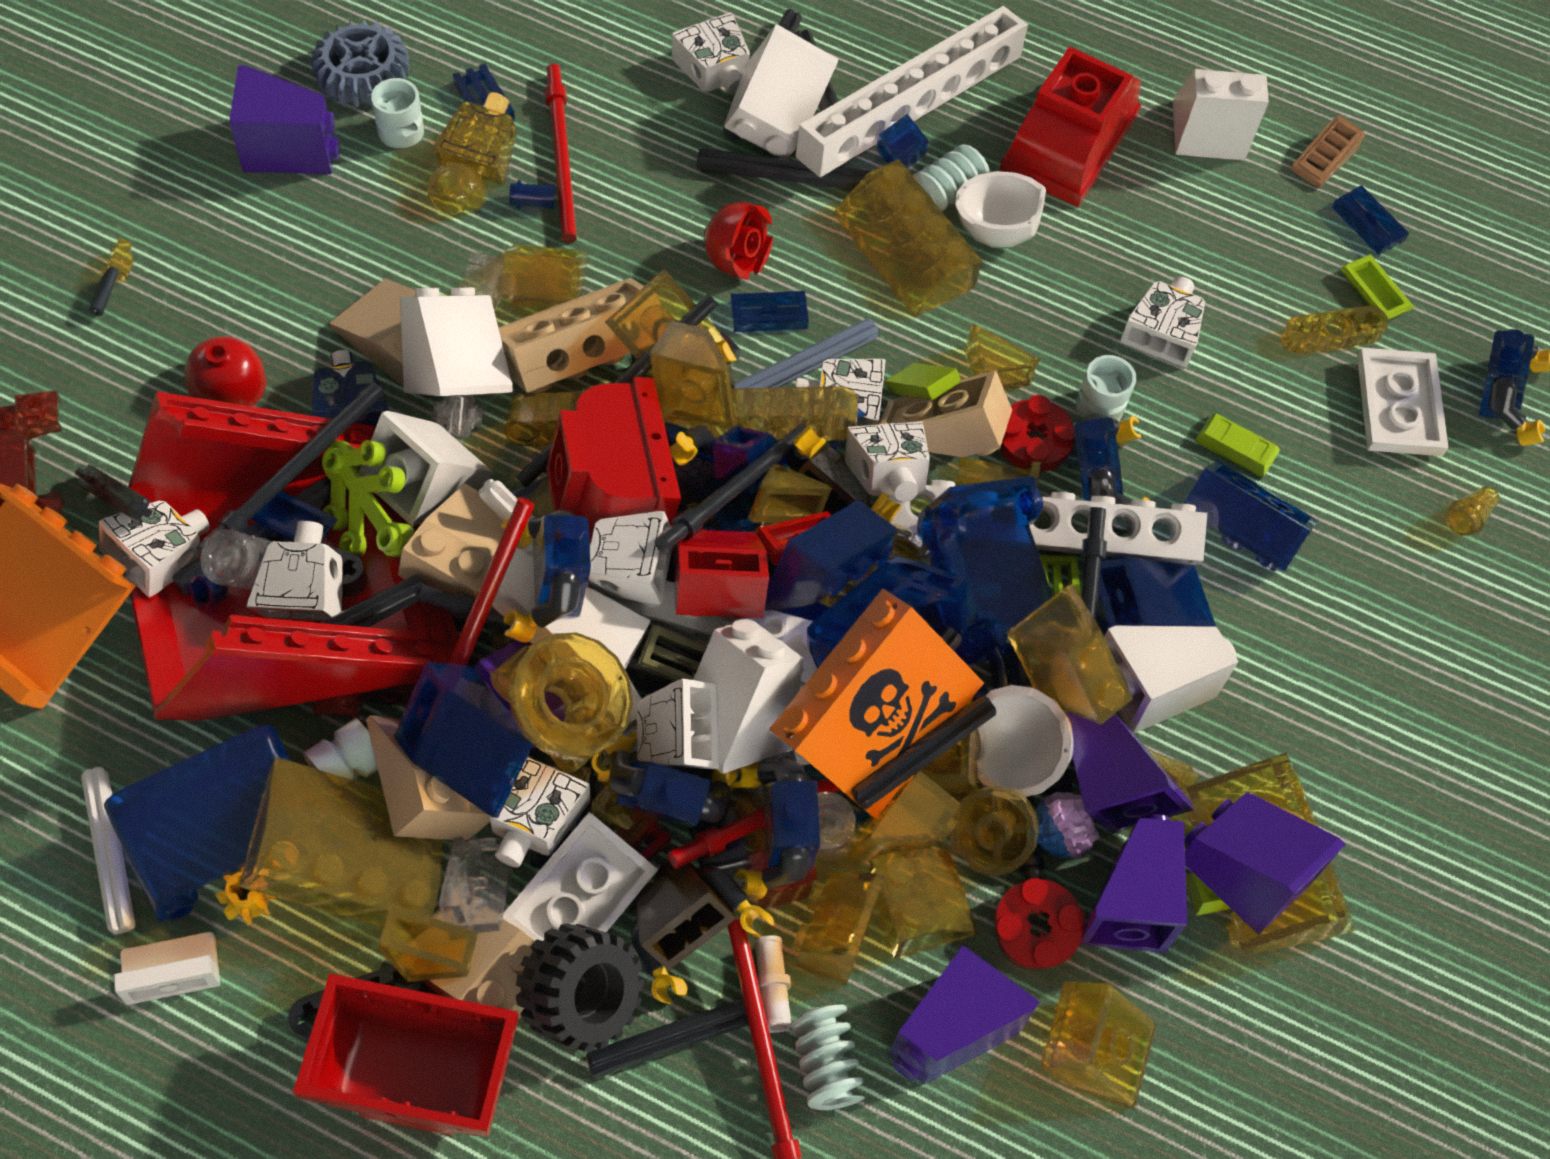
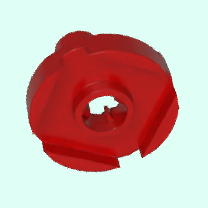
M1034 395L1030 399L1012 404V412L999 448L1003 456L1013 465L1027 470L1028 466L1034 468L1041 467L1040 471H1050L1061 466L1070 456L1077 434V428L1070 416L1061 407L1051 403L1043 395ZM1030 430H1038L1046 438L1044 440H1041L1039 437L1031 439L1028 435Z
M1032 878L1013 886L1001 897L995 908V933L1001 951L1012 962L1027 969H1048L1067 961L1076 952L1083 937V925L1085 922L1083 910L1066 888L1050 880ZM1032 912L1035 913V916H1038L1039 912H1041L1048 918L1046 924L1050 929L1047 935L1044 936L1041 931L1039 932V937L1029 932L1032 924L1027 918Z

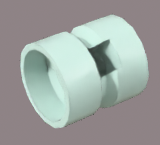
M390 78L376 85L371 93V101L377 134L381 142L396 149L414 146L424 135L420 97L416 86L410 81L401 78Z
M1103 355L1089 363L1076 399L1077 411L1082 418L1090 414L1103 415L1115 418L1118 421L1122 418L1136 383V372L1131 364L1115 355Z
M353 718L334 731V740L332 742L323 739L303 753L306 762L317 779L334 799L339 798L355 787L358 775L369 777L378 771L369 731L357 718Z

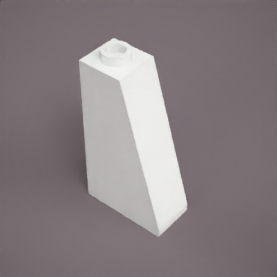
M517 548L492 604L504 617L511 610H516L529 616L531 609L535 607L534 558ZM545 564L537 605L549 599L554 568ZM580 583L577 608L572 613L544 628L537 626L530 642L592 700L604 707L640 646L651 620Z

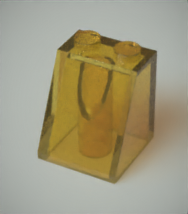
M1068 585L1007 632L1033 688L1057 701L1062 710L1101 725L1133 700L1099 626L1075 586Z

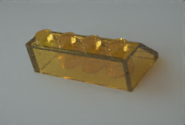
M899 159L869 172L834 211L836 219L914 317L928 312L976 287L982 260Z

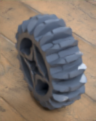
M349 20V24L346 27L336 25L334 33L324 31L323 40H317L315 50L312 51L313 76L316 78L321 92L327 93L331 101L339 99L343 106L353 102L356 108L361 103H368L372 107L371 93L376 85L390 78L406 80V77L409 76L408 51L405 45H403L400 35H394L391 27L382 29L379 22L369 26L363 20L360 25H353Z

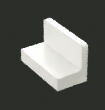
M206 932L123 949L120 953L122 973L114 974L115 992L126 1005L220 986L215 936L212 932Z

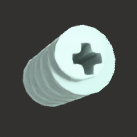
M965 144L958 145L953 151L947 152L942 158L924 167L921 172L912 175L908 187L913 204L923 215L934 217L937 211H943L948 204L956 202L957 191L965 181L979 174L990 173L988 164L984 157L973 147Z
M835 1004L812 1008L799 1015V1018L792 1023V1033L800 1037L795 1044L796 1051L804 1055L799 1061L800 1069L803 1072L809 1073L803 1079V1085L807 1090L814 1091L807 1097V1104L812 1109L833 1110L865 1099L863 1096L852 1094L853 1089L863 1084V1078L848 1076V1071L857 1067L859 1060L844 1058V1053L853 1049L855 1042L840 1040V1035L849 1031L851 1025L846 1022H836V1017L847 1011L846 1005Z

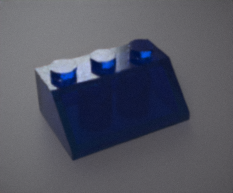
M1218 460L1204 469L1184 504L1196 506L1195 512L1207 513L1206 530L1210 526L1223 534L1221 540L1234 549L1242 550L1244 547L1257 555L1255 560L1271 571H1276L1277 568L1284 572L1286 571L1319 522L1316 518Z
M857 500L788 541L768 585L764 610L770 611L813 605L829 594L831 596L837 595L846 583L852 579L854 581L860 580L869 568L874 565L880 567L885 563L893 551V546L890 543L897 528Z

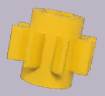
M243 865L241 872L235 873L232 876L228 874L223 876L227 882L225 891L217 892L216 897L221 904H228L223 912L229 921L239 915L243 917L248 926L251 925L252 918L258 917L261 914L265 916L270 915L267 909L268 900L276 898L277 893L274 887L265 886L270 879L265 870L255 875L249 871L247 865ZM248 890H253V891L248 892V895H247V899H246V900H243V901L240 900V899L245 898V896H246V891H248Z

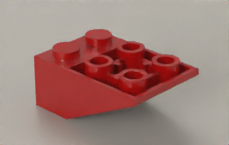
M701 530L690 540H682L673 547L676 615L763 619L769 572L767 552L757 533Z

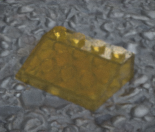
M275 757L272 761L239 887L414 935L432 922L441 881L442 839L394 836L383 789Z

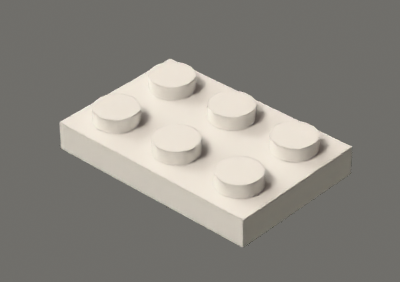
M1361 348L1357 355L1367 450L1444 456L1449 447L1436 353Z
M589 812L503 913L501 918L521 929L534 941L536 939L543 941L544 932L551 928L559 930L561 924L567 923L572 925L580 924L607 932L658 869Z

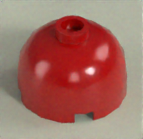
M736 202L721 207L712 216L704 230V243L707 257L717 270L733 277L747 280L751 279L749 274L752 271L754 274H758L763 269L773 244V236L767 235V224L773 225L772 218L767 209L756 204Z
M217 336L199 343L190 352L184 367L186 389L189 395L195 398L253 407L263 397L267 385L263 362L252 346L235 337Z

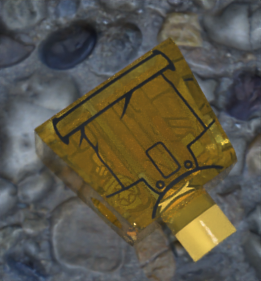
M491 92L484 106L468 101L462 103L433 146L440 165L504 186L516 140V129L513 119L508 114H505L509 105L508 99L501 94Z

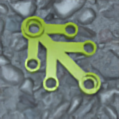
M337 440L328 447L322 458L325 473L331 480V505L326 506L322 512L321 522L326 530L342 531L346 528L348 523V512L345 509L347 487L349 490V531L342 534L339 541V549L357 557H361L366 550V538L364 536L365 513L378 532L376 537L378 548L387 556L401 557L404 546L415 533L414 529L409 524L392 522L372 493L380 491L400 492L405 484L403 470L401 468L384 466L378 474L360 477L357 473L360 465L379 467L384 463L386 458L385 445L382 442L366 440L361 444L360 448L356 449L346 441Z

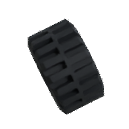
M561 924L559 930L551 928L544 932V940L536 939L530 946L533 951L530 957L524 956L520 964L524 966L523 974L517 975L516 986L521 987V992L516 995V1002L518 1006L524 1008L520 1013L523 1021L530 1024L529 1029L536 1034L575 1050L592 1052L594 1047L603 1049L609 1046V1038L618 1040L623 1035L622 1028L624 1025H631L635 1018L632 1015L635 1007L639 1008L642 998L638 997L639 989L643 988V978L638 976V972L642 969L639 959L633 958L635 950L631 945L624 943V939L616 935L580 924ZM585 973L584 987L579 997L574 1001L577 984Z

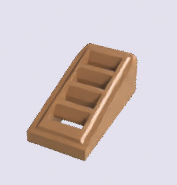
M1337 115L1293 163L1290 170L1319 189L1358 150L1365 132L1341 115ZM1312 161L1313 163L1324 169V171H1320L1308 162Z

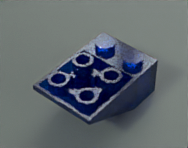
M1131 557L1101 561L1094 628L1098 647H1100L1107 630L1114 626L1216 627L1195 565Z
M434 662L425 663L393 735L414 764L433 777L435 776L437 780L492 818H499L534 744L472 666Z

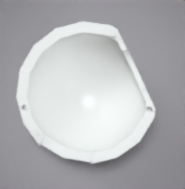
M996 171L979 174L965 181L958 189L956 194V211L963 228L976 241L992 248L1014 247L1030 240L1035 235L1043 211L1046 189L1033 178L1015 172Z
M1010 685L990 691L985 696L996 707L997 713L977 728L981 741L980 756L976 760L978 779L1000 795L1023 798L1044 792L1063 776L1072 758L1074 746L1073 731L1068 717L1057 701L1035 688Z

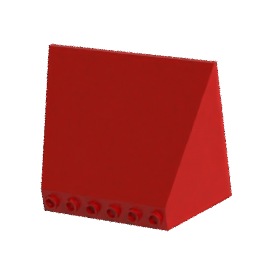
M156 392L128 487L148 498L150 503L156 501L166 502L181 517L196 509L200 510L206 516L209 523V531L200 535L201 543L219 526L218 520L230 509L235 511L333 419ZM353 423L335 441H346L352 447L358 449L364 441H371L376 426ZM328 447L247 523L248 526L326 476L322 465V458ZM349 490L346 492L345 509L348 512L346 528L342 531L326 530L323 527L321 542L339 549V541L342 534L349 531ZM372 493L392 522L409 524L376 493ZM331 502L302 521H311L322 525V512L326 506L331 505ZM365 513L364 536L366 538V550L359 558L362 560L367 573L368 583L360 593L350 597H342V611L405 580L398 575L401 557L387 556L378 548L376 542L378 532ZM297 524L289 530L296 532ZM421 524L412 527L414 532L417 531ZM258 550L189 595H183L177 589L174 582H171L150 598L137 586L130 593L154 719L202 721L440 679L459 639L453 617L449 616L450 611L420 601L370 627L326 624L319 621L264 618L247 607L248 599L262 563ZM468 663L465 667L463 674H466L469 670Z

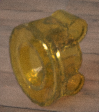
M577 632L554 633L531 646H523L490 675L491 682L496 691L503 699L510 703L511 713L523 735L542 752L549 754L552 760L567 773H575L595 754L615 744L628 726L633 706L630 678L618 656L594 638ZM544 691L555 693L562 699L566 710L563 722L551 713L545 702Z

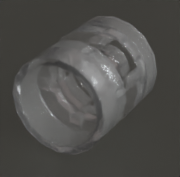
M222 529L215 532L206 540L201 551L200 562L203 573L210 581L216 584L252 591L266 549L271 541L235 530Z
M828 792L813 795L805 801L799 811L798 827L799 834L807 840L806 849L810 850V854L818 859L833 860L840 858L850 850L855 840L856 818L853 807L849 802L836 793Z

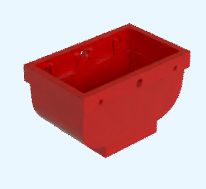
M1069 46L1039 89L1035 103L1019 128L1013 143L1002 157L999 170L1031 177L1045 187L1046 193L1079 207L1138 117L1142 105L1138 103L1141 80Z
M633 377L632 383H609L593 386L581 394L575 411L560 410L546 470L553 511L566 510L576 516L575 537L580 544H591L595 523L605 518L664 511L672 526V521L680 504L681 495L654 378Z
M329 973L293 1093L299 1099L357 1112L362 1118L450 1136L454 1132L489 1137L519 1020L518 1011Z

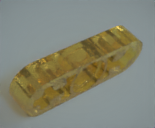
M1362 306L1296 316L1287 322L1281 334V342L1288 351L1295 354L1372 344L1379 341L1388 326V317L1381 309L1374 306ZM1334 324L1339 326L1343 330L1344 335L1336 336L1329 333L1325 325Z

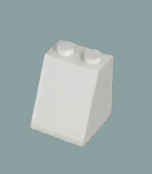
M776 24L745 65L724 127L767 150L769 153L781 159H788L797 148L799 124L814 116L838 59Z
M1195 69L1173 99L1175 154L1245 160L1269 103L1267 76Z
M475 287L451 288V296H439V288H415V296L400 297L404 393L451 396L512 392V381L490 295H475Z
M385 411L382 412L371 441L382 442L385 445V461L379 467L361 465L358 473L360 477L378 474L384 466L401 468L405 474V484L400 492L380 491L375 493L413 527L423 523L431 513L464 484L479 491L484 486V483L490 479L492 471L438 423Z
M752 619L737 620L732 625L714 630L693 679L695 681L717 684L718 770L722 773L793 750L773 734L769 728L800 691L802 656Z
M1114 626L1107 630L1091 667L1126 725L1133 733H1136L1216 698L1239 661L1236 658L1233 645L1229 640L1223 638L1217 627Z

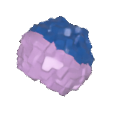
M1056 791L1050 796H1045L1032 815V836L1036 838L1041 850L1047 851L1055 857L1080 859L1085 852L1093 847V842L1099 839L1094 819L1085 812L1082 795Z

